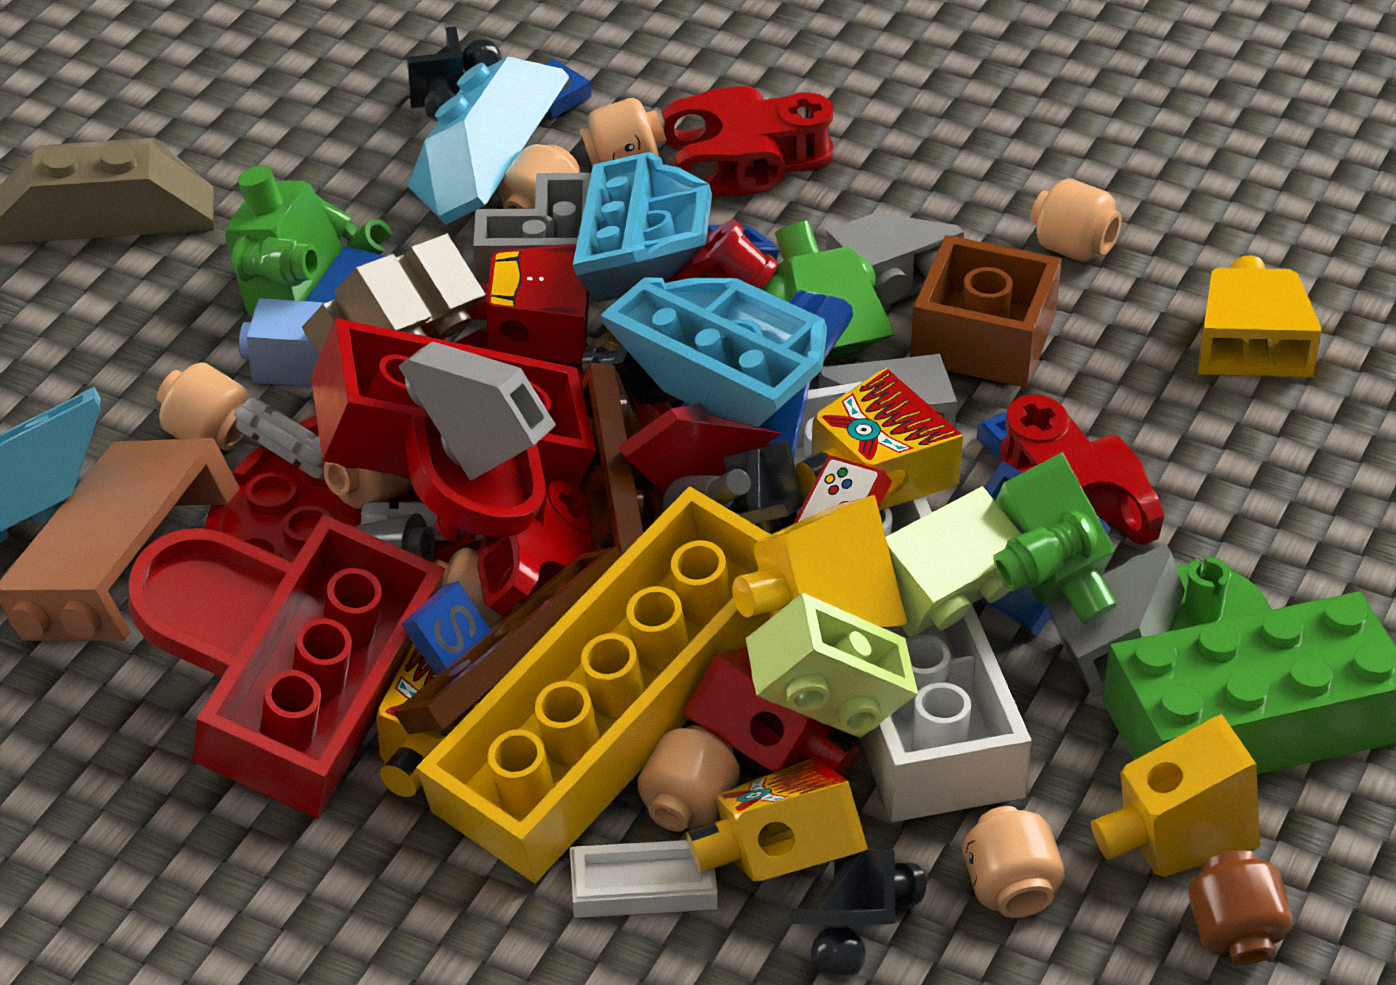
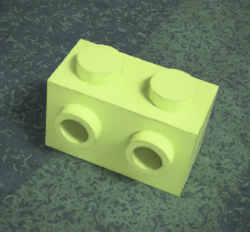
M983 486L886 537L908 623L900 626L910 638L932 625H935L940 631L959 621L970 610L972 603L983 597L988 603H993L1011 591L1000 578L994 565L993 555L1005 549L1006 543L1010 538L1021 535V533Z
M801 593L746 638L756 696L859 738L875 729L882 721L918 695L905 637L804 593Z

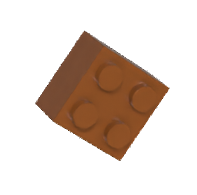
M945 235L913 306L910 357L940 354L946 371L1027 388L1056 316L1062 258Z

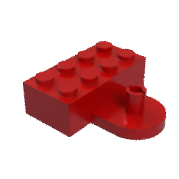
M335 318L311 375L322 461L338 464L345 468H360L397 475L411 480L412 486L420 500L437 515L435 521L437 531L451 542L456 541L460 529L464 530L460 537L461 544L471 543L477 534L489 537H506L524 531L532 524L545 498L546 486L550 482L559 479L565 480L579 488L597 451L576 367ZM431 342H437L519 367L556 426L534 446L470 481L462 467L453 463L447 456L441 443V434L427 411L420 408L410 397L405 385V376L398 366Z
M325 514L321 516L293 563L224 532L203 528L183 529L168 533L154 540L137 557L129 578L128 605L135 626L150 643L171 655L222 677L196 719L193 762L319 819L375 722L378 708L414 643L402 626V623L442 588L446 568Z

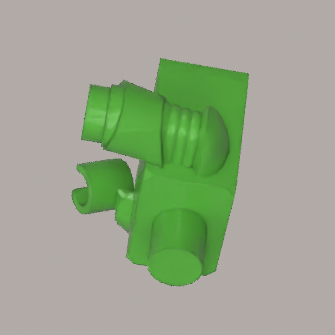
M262 165L249 168L238 177L237 181L245 200L225 228V238L231 256V265L236 274L248 316L254 315L259 298L305 301L342 251L343 245L340 237L347 239V247L380 255L385 252V249L378 244L383 243L392 236L390 227L380 219L369 220L359 227L349 221L351 218L350 214L319 197L309 183L305 181H275L271 168Z
M809 221L797 222L775 232L784 261L778 264L775 273L761 290L787 302L790 301L797 290L842 298L852 306L853 317L825 360L860 353L895 335L892 325L874 290L876 277L869 261L857 255L856 251L850 247L819 252Z
M1060 453L1004 482L995 502L1021 533V535L1010 538L1006 543L1005 549L993 555L996 570L1007 588L1015 591L1023 586H1028L1043 606L1066 596L1082 624L1090 623L1111 611L1117 605V602L1101 575L1115 552L1113 544L1064 454Z

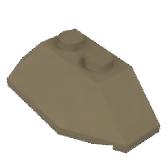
M155 138L40 145L0 184V244L214 230L213 186Z

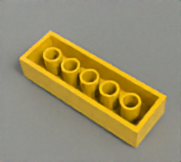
M689 486L416 767L431 812L536 884L643 769L662 736L667 731L681 728L689 719L682 712L715 655L747 647L746 638L771 619L769 612L748 618L744 617L736 607L732 591L733 582L736 577L758 571L753 551L754 545L757 541L771 534Z

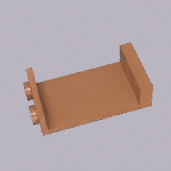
M214 438L113 442L75 488L73 496L65 500L0 580V604L8 616L10 625L18 633L22 641H124L131 631L108 592L117 578L173 506L228 505L240 489Z

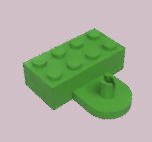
M1204 557V564H1201L1199 559H1195L1190 564L1176 566L1185 589V594L1169 632L1113 643L1109 646L1102 701L1133 760L1220 714L1224 716L1256 762L1257 775L1396 744V646L1361 591L1272 610L1262 592L1251 581L1231 571L1224 561L1214 557Z

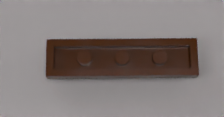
M590 362L581 382V387L597 450L583 477L594 551L616 546L623 555L643 534L641 523L643 491L640 487H635L632 471L634 465L625 458L618 447L628 440L624 425L627 413V399L624 393H619L615 366Z
M615 546L578 555L394 711V714L408 735L438 731L440 735L449 734L473 709L471 705L486 692L489 693L622 556L618 548Z

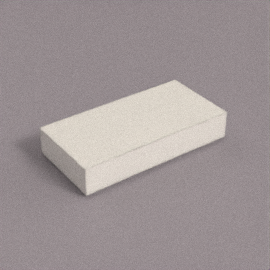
M687 840L570 847L574 918L717 910L718 893L715 868L699 873Z

